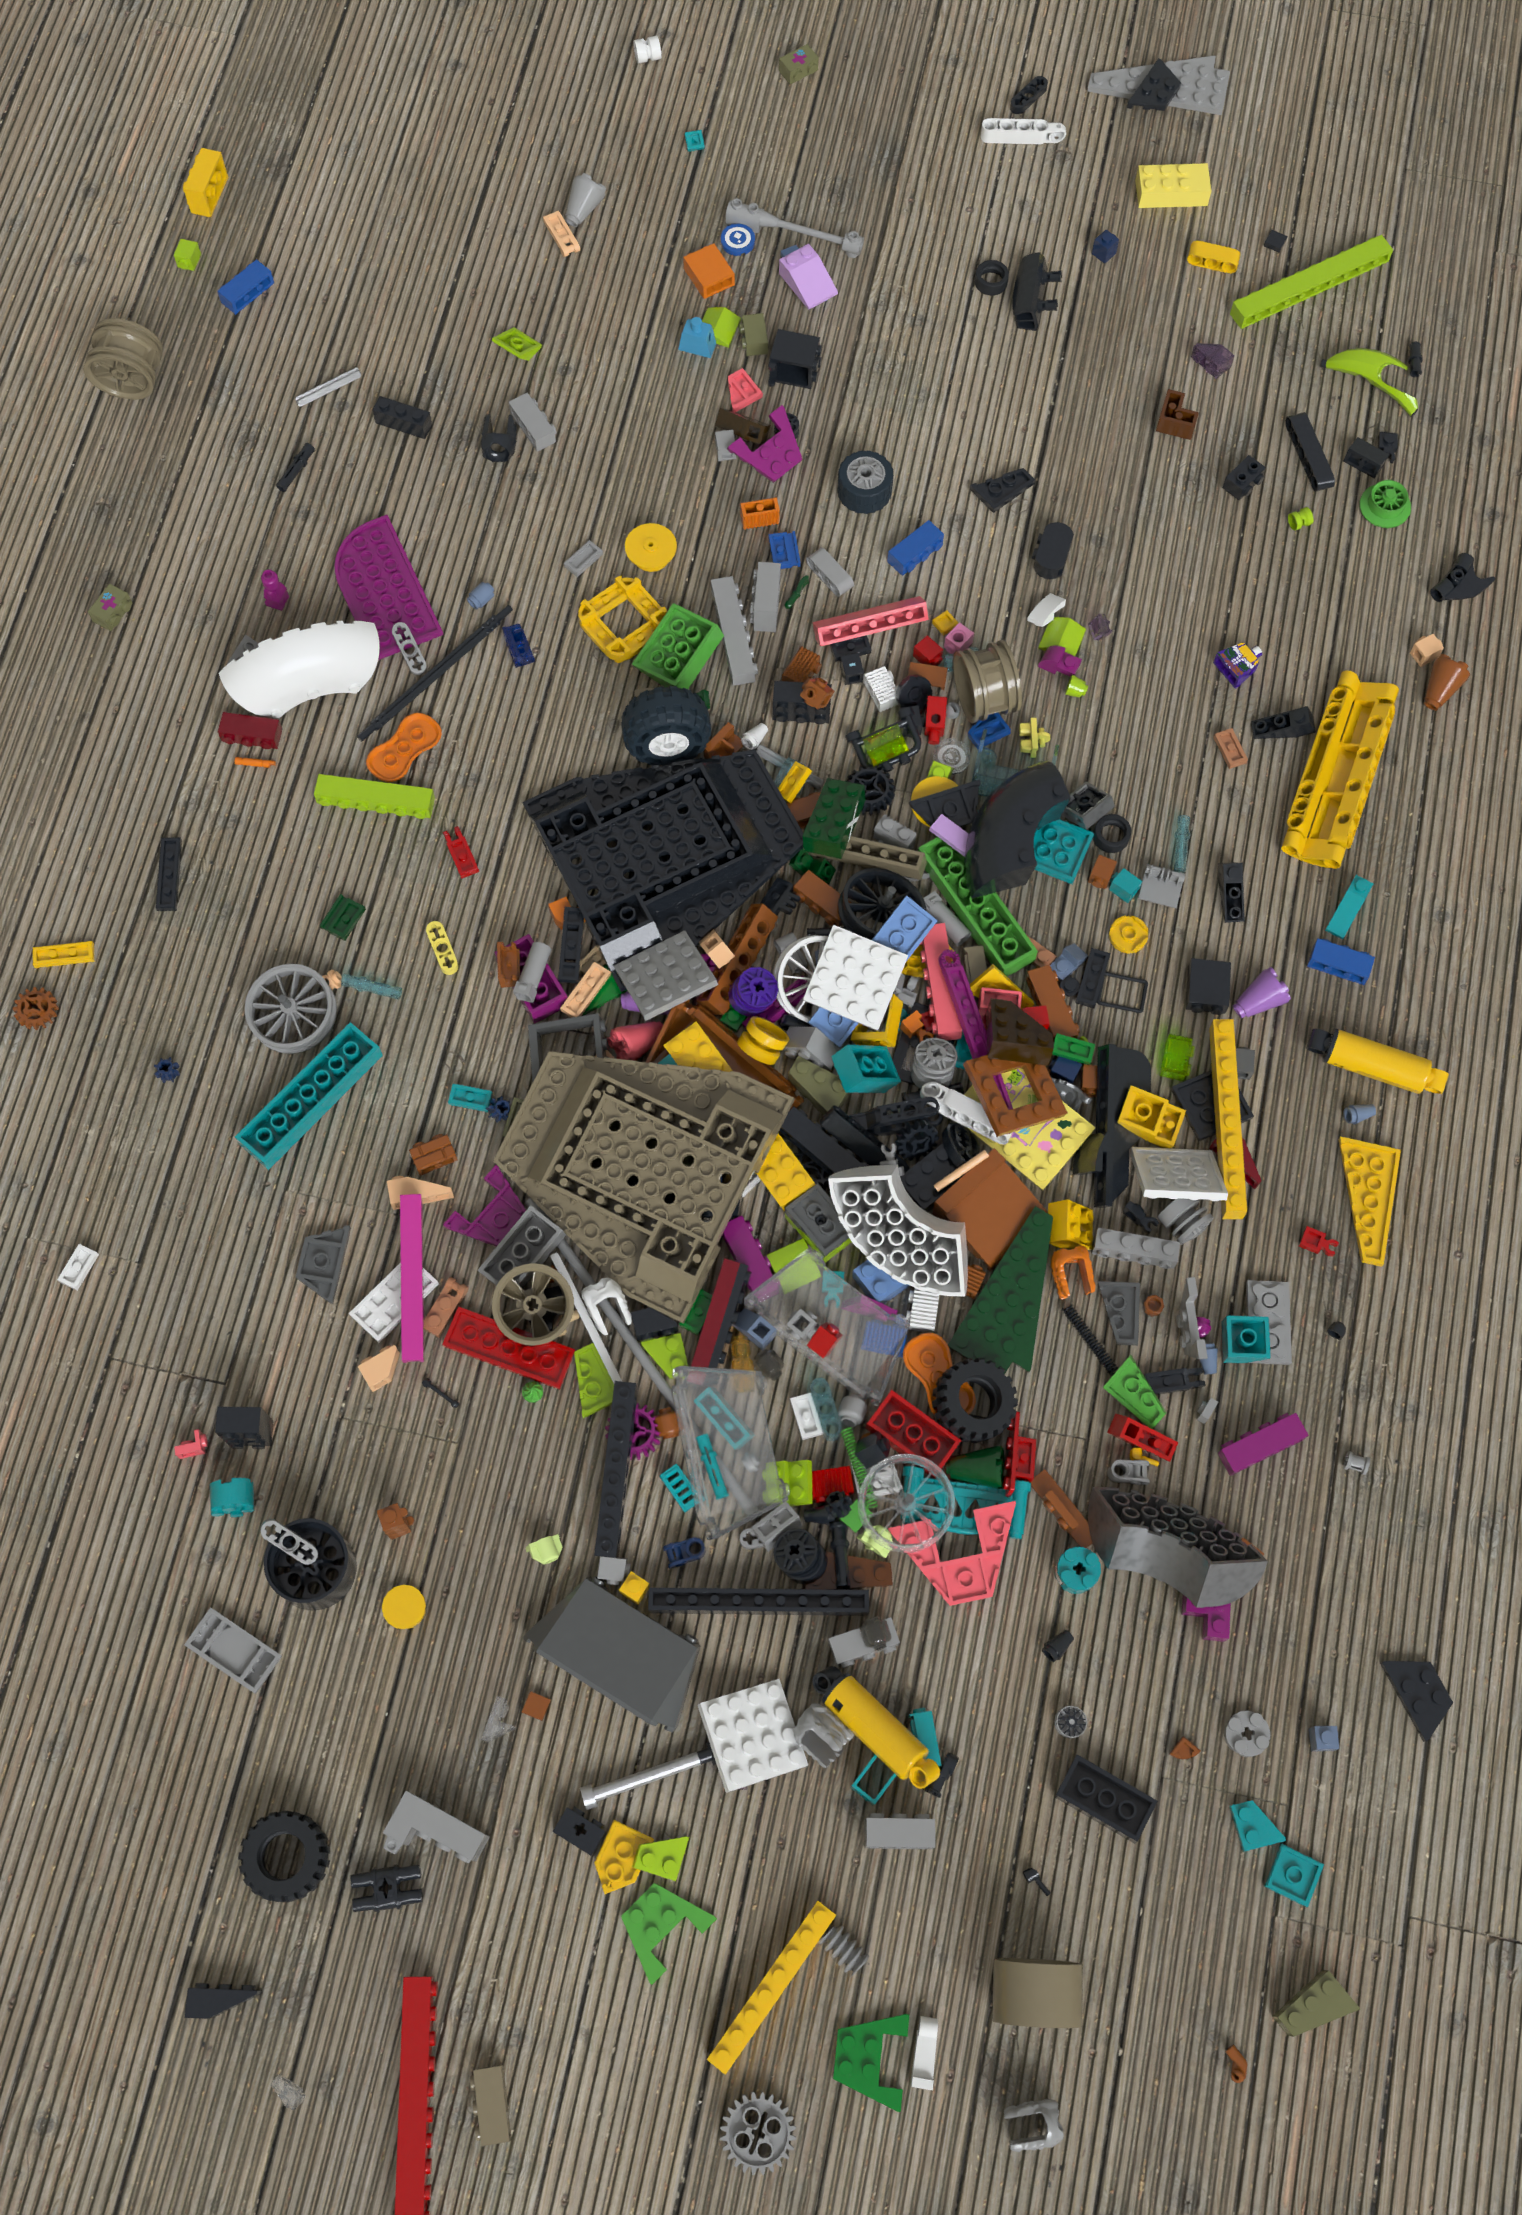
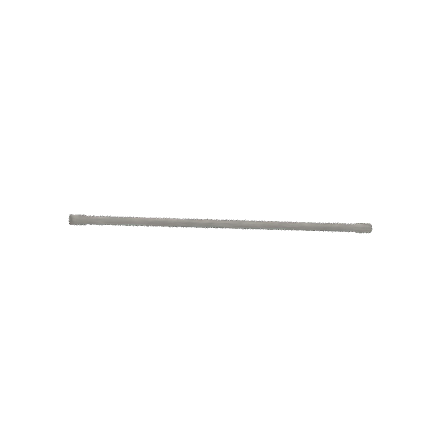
M531 1198L525 1202L528 1208L531 1205L551 1221ZM563 1238L557 1247L586 1287L596 1284ZM605 1298L598 1305L672 1409L680 1413L682 1423L697 1443L695 1438L703 1435L702 1431L611 1303ZM717 1454L716 1459L724 1482L736 1497L751 1522H754L762 1516L761 1512Z

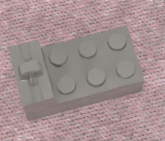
M405 1791L383 1831V1834L387 1835L383 1848L393 1854H397L403 1844L409 1846L414 1835H417L429 1842L431 1838L436 1840L435 1846L446 1852H450L452 1849L456 1851L455 1857L470 1863L471 1860L477 1862L490 1836L418 1796Z

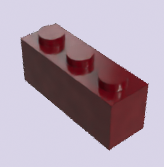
M223 712L218 734L221 741L227 744L237 743L247 747L259 746L264 749H278L283 729L278 719Z

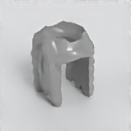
M812 1703L798 1719L797 1726L792 1728L796 1743L824 1768H827L830 1762H834L836 1757L841 1755L843 1751L842 1746L846 1745L847 1740L850 1741L854 1737L853 1732L846 1728L838 1716H835L833 1712L817 1703Z
M1053 2099L1030 2101L1004 2109V2119L1042 2113L1047 2125L1046 2134L1010 2140V2150L1020 2152L1022 2150L1035 2151L1036 2149L1052 2148L1064 2139L1063 2127L1058 2122L1059 2110L1057 2101Z

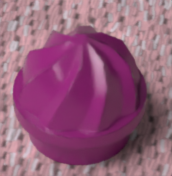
M1196 1317L1199 1337H1206L1212 1328L1210 1326L1211 1321L1203 1317Z

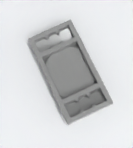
M211 1607L184 1644L255 1694L282 1657V1655Z

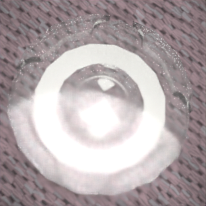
M947 738L936 745L933 752V761L954 768L952 775L959 774L969 766L971 752L965 742L955 740L956 738Z

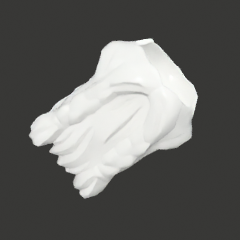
M602 1278L598 1283L589 1285L581 1291L587 1311L593 1319L595 1327L603 1335H608L596 1304L605 1298H614L622 1319L627 1325L631 1324V1313L628 1310L625 1295L622 1294L619 1284L611 1278Z

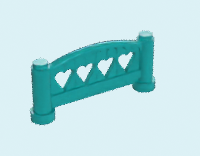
M903 1467L902 1476L905 1477L902 1501L908 1494L913 1495L914 1501L908 1508L901 1507L900 1519H902V1524L914 1523L916 1520L924 1521L931 1519L932 1527L958 1534L978 1535L975 1518H967L965 1516V1511L975 1499L980 1508L994 1506L996 1502L1003 1504L1016 1501L1008 1534L1009 1538L1022 1539L1025 1527L1027 1496L1031 1492L1030 1482L1015 1480L1014 1492L1010 1497H1005L1006 1489L924 1478L925 1469ZM932 1494L940 1507L938 1514H934L932 1511L925 1513L922 1510L923 1504ZM953 1497H955L962 1511L959 1517L953 1514L945 1515L943 1511Z

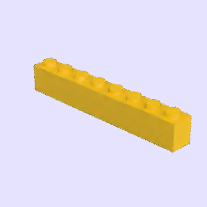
M819 1901L815 1903L708 2056L707 2060L725 2075L836 1917V1914Z

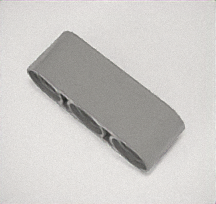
M821 547L806 557V562L810 569L837 597L854 587L851 576L824 548Z

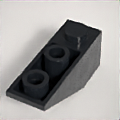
M1308 706L1251 721L1254 739L1297 738L1316 733L1314 716Z
M1218 863V884L1224 923L1245 922L1243 863Z
M195 1983V1988H188L184 2018H214L262 1994V1990H255L256 1985H241V1989H232L233 1984H218L217 1989L209 1988L210 1983Z

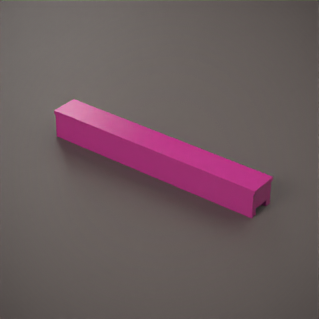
M421 1194L400 1195L401 1346L403 1363L424 1362L423 1204Z

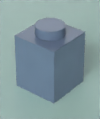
M1314 1726L1309 1728L1311 1752L1335 1751L1339 1749L1337 1726Z

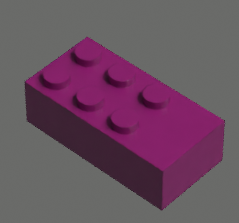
M530 934L514 941L517 949L520 950V975L534 943ZM495 951L494 954L497 961V951ZM548 964L545 966L536 990L537 994L534 1002L520 1000L534 1024L560 1011L561 1006L568 998Z

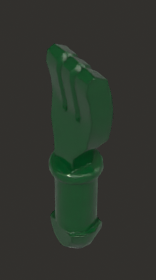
M805 575L798 583L797 589L792 591L791 596L784 604L786 609H791L796 600L801 596L802 590L809 583L808 575Z

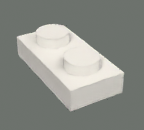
M78 1244L57 1280L78 1291L99 1254Z
M811 1393L790 1398L802 1440L823 1435Z

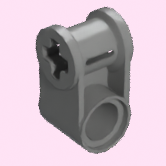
M1116 1460L1107 1470L1108 1478L1116 1483L1150 1484V1480L1147 1479L1149 1461ZM1114 1467H1120L1123 1470V1476L1117 1475L1114 1472Z

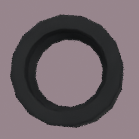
M997 260L982 262L976 269V288L985 295L994 296L1001 294L1008 285V268ZM996 273L1002 280L996 283H989L982 278V275Z
M1105 815L1098 820L1095 826L1093 840L1102 851L1107 853L1120 852L1129 843L1131 826L1120 815ZM1114 825L1123 831L1124 837L1121 841L1110 842L1102 837L1101 830L1104 826Z

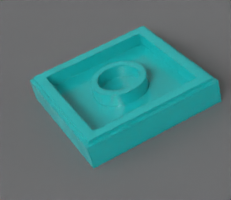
M1280 1844L1264 1887L1307 1908L1324 1864L1284 1844Z

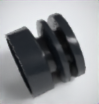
M797 1528L788 1530L775 1543L773 1551L774 1560L779 1568L798 1584L813 1583L825 1572L828 1563L827 1553L808 1531Z

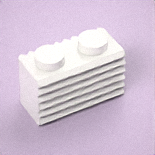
M882 666L864 674L863 683L879 712L898 705L896 701L898 686L894 684V677L890 670L887 671L886 667Z
M915 1287L914 1291L910 1290L908 1303H912L911 1311L907 1310L905 1323H909V1330L934 1333L939 1300L938 1293L924 1292Z

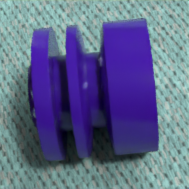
M751 967L745 970L730 986L728 993L729 1001L733 1009L739 1014L756 1016L762 1013L777 998V981L774 975L767 969Z

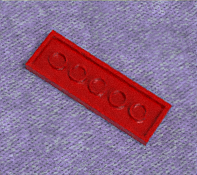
M459 1306L442 1344L445 1348L559 1390L576 1351L554 1341L542 1345L517 1343L501 1332L494 1319ZM516 1327L512 1329L518 1335L533 1338L530 1332Z

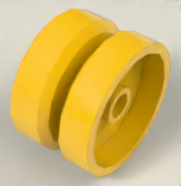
M753 1016L746 1025L747 1031L741 1034L737 1044L741 1050L755 1060L764 1064L774 1065L781 1055L779 1050H783L789 1042V1036L774 1023L764 1018Z

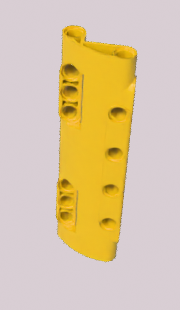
M1346 670L1341 673L1337 687L1330 694L1287 819L1288 829L1281 847L1284 853L1312 865L1333 869L1340 868L1346 849H1349L1352 845L1394 719V704L1399 692V688L1391 683L1360 682L1357 674L1352 671ZM1352 703H1354V704H1353V707H1352V710H1351V713H1350V716H1349V719H1348V722H1347V725H1346V728H1345V731H1344V734H1343V737H1342V740H1341V742H1340V739H1341V736H1342V733H1343V730H1344V727H1345V724H1346V721H1347V718H1348V715H1349V712H1350ZM1322 797L1321 802H1320V805H1319V808H1318V810H1317V813H1316V816H1315V819H1314V822H1313V825H1312V828H1311V831H1310V834H1309V837L1307 838L1308 833H1309V830H1310V827H1311V824H1312V821H1313V818H1314V815H1315V812H1316V809H1317V806H1318V803H1319V801H1320V798Z

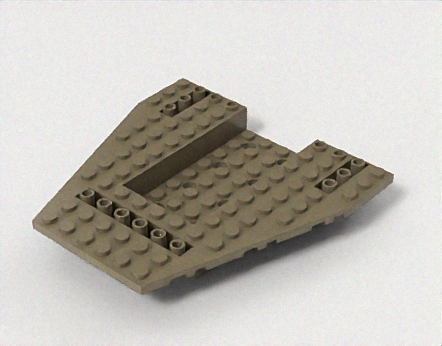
M549 1051L493 1161L609 1278L619 1284L621 1290L628 1297L684 1324L721 1248L717 1244L753 1171L759 1173L795 1099L740 1072L708 1070L670 1064L662 1065L651 1062L644 1063L606 1057L598 1058ZM619 1121L621 1123L618 1131H611L610 1126L612 1122ZM651 1138L657 1139V1146L653 1149L647 1147V1141ZM686 1156L694 1157V1163L691 1166L684 1165L683 1161ZM595 1158H600L602 1165L597 1169L592 1168V1161ZM724 1173L731 1174V1181L728 1184H722L720 1181ZM634 1175L638 1176L639 1181L637 1185L629 1186L628 1179ZM668 1193L675 1194V1201L672 1204H666L665 1196ZM705 1211H711L713 1214L712 1219L708 1222L702 1220V1214Z

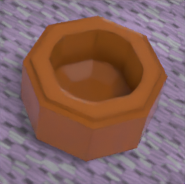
M1157 1295L1148 1296L1143 1303L1144 1312L1151 1317L1160 1315L1165 1307L1163 1299Z

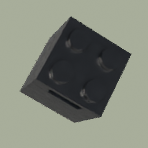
M778 329L768 365L770 370L768 385L773 387L775 383H782L811 389L813 382H817V368H820L822 363L823 345H820V337Z

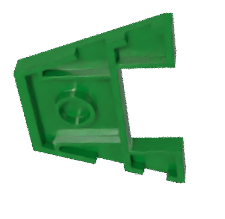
M902 2014L839 2028L837 2032L833 2079L897 2112H901L903 2089L879 2086L883 2034L908 2037L910 2014Z

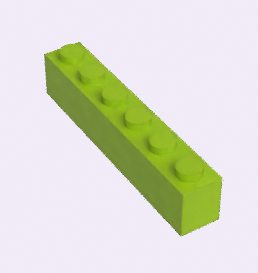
M318 774L314 791L316 802L322 806L334 805L343 809L356 808L360 811L371 810L381 814L409 815L419 819L431 818L435 801L433 789L324 774Z

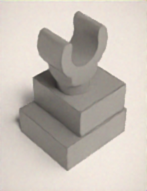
M912 976L906 989L902 988V992L897 996L903 1002L902 1008L910 1013L917 996L913 991L918 979Z
M892 1143L891 1152L886 1151L883 1144L881 1150L885 1154L886 1161H881L880 1165L898 1164V1159L894 1158L896 1144ZM898 1165L899 1175L903 1176L905 1174L904 1167H899Z

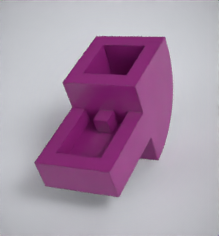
M1054 645L1047 648L1038 667L1053 674H1056L1058 671L1071 677V675L1075 676L1082 659L1066 653L1065 647Z

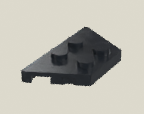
M1158 58L1128 101L1127 108L1132 109L1133 106H1143V110L1155 109L1165 111L1181 87L1180 80Z
M979 779L909 802V806L930 827L941 814L959 827L972 824L977 814L976 808L981 781Z
M1384 1661L1380 1663L1423 1742L1428 1741L1453 1704L1431 1662Z

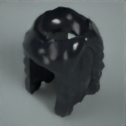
M487 414L485 416L481 433L483 458L492 462H506L514 455L517 442V427L511 414L508 416L506 434L493 433L491 415ZM492 444H499L505 450L497 452L491 446Z

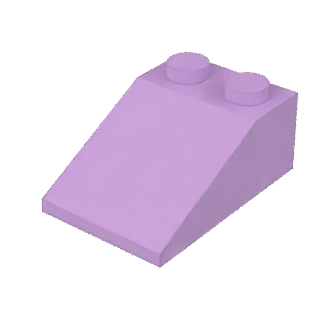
M809 243L779 259L780 276L808 310L838 294L819 255Z

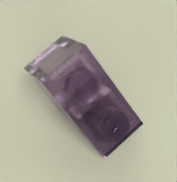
M1200 343L1194 345L1191 358L1216 379L1231 368L1235 356L1221 344Z

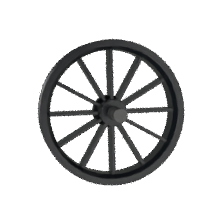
M869 868L858 871L849 878L838 899V914L847 931L872 940L877 933L874 930L877 922L882 923L883 926L898 906L897 904L905 896H908L925 911L926 905L919 890L905 877L890 870ZM866 883H872L874 892L867 886ZM880 885L889 887L885 895H882ZM856 886L861 891V893L853 890L852 888ZM895 892H898L900 896L892 900ZM848 898H850V899H852V900H854V901H856V902H858V903H849V902H848ZM853 912H863L866 914L857 918ZM870 918L875 921L872 929L864 925L863 922Z

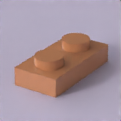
M1232 728L1214 735L1213 738L1229 769L1247 763L1248 758Z

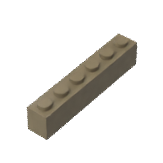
M853 836L850 837L842 859L810 853V855L866 868L886 869L901 876L918 880L922 879L927 864L924 852Z

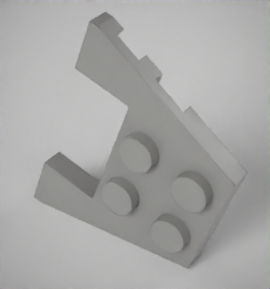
M1195 1277L1186 1278L1179 1315L1176 1316L1177 1327L1181 1328L1182 1333L1179 1337L1180 1347L1184 1348L1185 1355L1196 1359H1207L1205 1339L1200 1340L1194 1305V1301L1198 1296Z

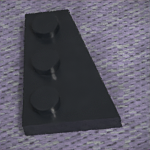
M1024 468L1005 473L1002 477L996 479H987L984 483L971 484L970 490L994 513L1033 486L1035 479Z

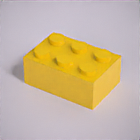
M201 148L199 154L195 157L193 167L189 170L187 181L183 184V192L193 214L211 218L228 180L224 160L219 151Z

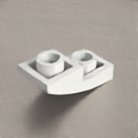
M1050 593L1033 609L1027 621L1034 623L1036 626H1045L1054 620V613L1065 606L1066 599Z

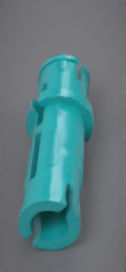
M708 1433L696 1437L695 1439L702 1455L700 1459L704 1461L716 1500L729 1496L716 1459L717 1453L713 1451Z

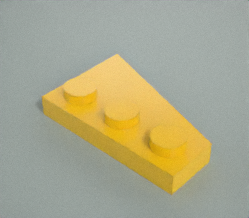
M994 964L969 984L973 996L978 998L982 987L1022 992L1021 1010L1025 1007L1034 1006L1033 1000Z

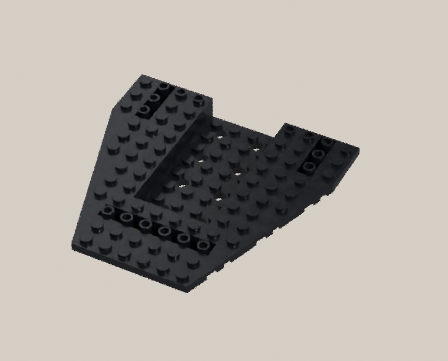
M755 749L735 752L732 755L722 757L716 755L709 759L697 758L672 762L671 765L665 766L652 765V768L646 769L640 767L614 771L612 774L602 776L595 774L589 778L576 777L522 802L552 862L558 867L578 905L587 928L620 992L627 989L615 971L614 965L684 930L696 947L700 944V940L713 929L715 930L804 848L803 831ZM681 808L688 809L686 814L678 813ZM647 824L653 826L649 831L643 830V827ZM699 838L706 840L702 845H697L695 841ZM610 841L618 843L613 848L607 846ZM663 855L670 857L666 862L660 861V857ZM575 858L582 859L581 863L577 865L573 864L572 860ZM627 872L634 873V876L632 878H624V875ZM591 889L599 891L595 896L588 894Z

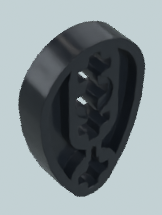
M951 1122L942 1131L941 1136L945 1150L957 1168L979 1154V1141L969 1128L960 1123Z

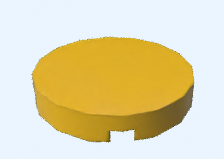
M1121 916L1110 927V943L1122 953H1136L1142 950L1148 941V928L1143 920L1136 916Z
M396 1586L383 1599V1617L388 1624L396 1629L413 1628L425 1616V1598L413 1586Z

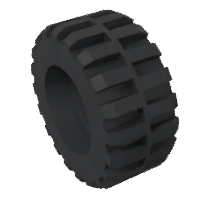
M969 1358L962 1362L960 1361L942 1373L943 1376L938 1378L935 1383L937 1387L933 1389L932 1396L936 1397V1399L932 1401V1408L937 1409V1413L934 1414L936 1420L940 1419L942 1421L941 1426L949 1429L956 1437L959 1436V1439L963 1442L971 1440L972 1443H979L997 1436L1012 1423L1010 1419L1016 1415L1017 1411L1013 1408L1018 1406V1399L1014 1398V1394L1017 1393L1016 1387H1012L1010 1384L1013 1380L1010 1375L1005 1376V1370L1001 1366L996 1368V1363L991 1360L986 1363L984 1358H976L975 1360ZM963 1383H976L987 1392L990 1399V1411L986 1418H973L962 1408L959 1400V1391Z
M292 1811L269 1813L267 1817L258 1819L256 1821L257 1824L248 1829L246 1839H242L240 1844L243 1846L242 1852L238 1854V1859L241 1860L239 1870L245 1877L243 1881L246 1886H250L251 1891L255 1895H259L262 1899L268 1901L293 1902L296 1899L306 1897L310 1891H314L318 1887L317 1884L320 1880L323 1881L326 1875L324 1873L326 1867L329 1868L330 1860H328V1854H330V1846L327 1845L328 1838L326 1833L322 1832V1827L307 1815ZM282 1834L296 1836L301 1840L305 1849V1860L302 1868L296 1875L287 1879H278L272 1876L266 1869L264 1859L269 1843L275 1837Z

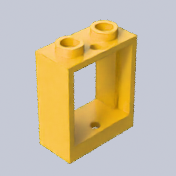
M895 994L892 995L887 1007L889 1012L885 1032H867L868 1027L858 1023L852 1031L851 1041L856 1045L895 1047L903 1002Z

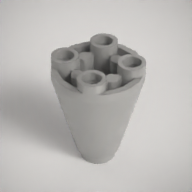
M582 173L581 176H575L572 182L565 221L573 227L581 224L603 200L606 191L605 186L594 182L591 176L586 173Z

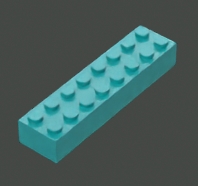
M350 1022L235 1136L239 1145L269 1170L383 1056L380 1047Z

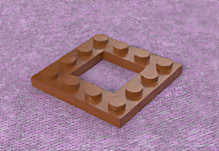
M988 1055L967 1060L963 1064L997 1137L1064 1117L1068 1113L1045 1065L988 1058ZM1023 1068L1038 1102L1008 1110L993 1076Z

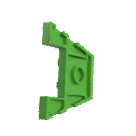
M656 1883L621 1916L651 1985L667 1970L651 1951L685 1916L702 1934L717 1920L715 1916Z

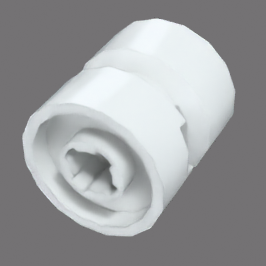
M658 36L647 37L646 41L643 38L633 40L634 53L638 64L647 62L648 59L654 61L662 58Z

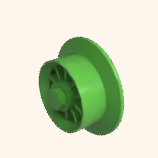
M1380 481L1367 488L1360 498L1359 505L1362 515L1367 521L1378 527H1397L1403 524L1411 513V502L1408 492L1397 481Z

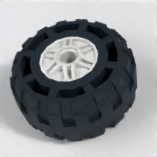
M661 686L641 692L639 696H635L629 701V705L625 707L621 717L622 736L626 749L633 757H636V760L648 763L651 766L671 765L672 762L694 759L698 756V753L704 751L706 744L709 742V737H711L710 716L705 702L698 694L692 693L691 690L686 688Z

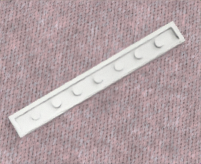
M556 1252L550 1255L557 1271L567 1280L571 1287L574 1305L613 1383L615 1381H622L559 1254Z

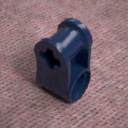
M694 1537L663 1546V1551H666L669 1561L668 1569L677 1568L703 1558L706 1553L703 1541L700 1538ZM693 1544H700L701 1551L693 1554L690 1552V1547Z

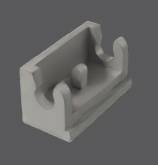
M785 1501L752 1526V1529L757 1539L761 1540L764 1548L769 1552L774 1548L775 1543L782 1534L788 1530L799 1529L802 1524L797 1513Z

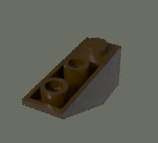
M721 407L715 426L724 430H733L735 435L757 444L766 443L771 426Z

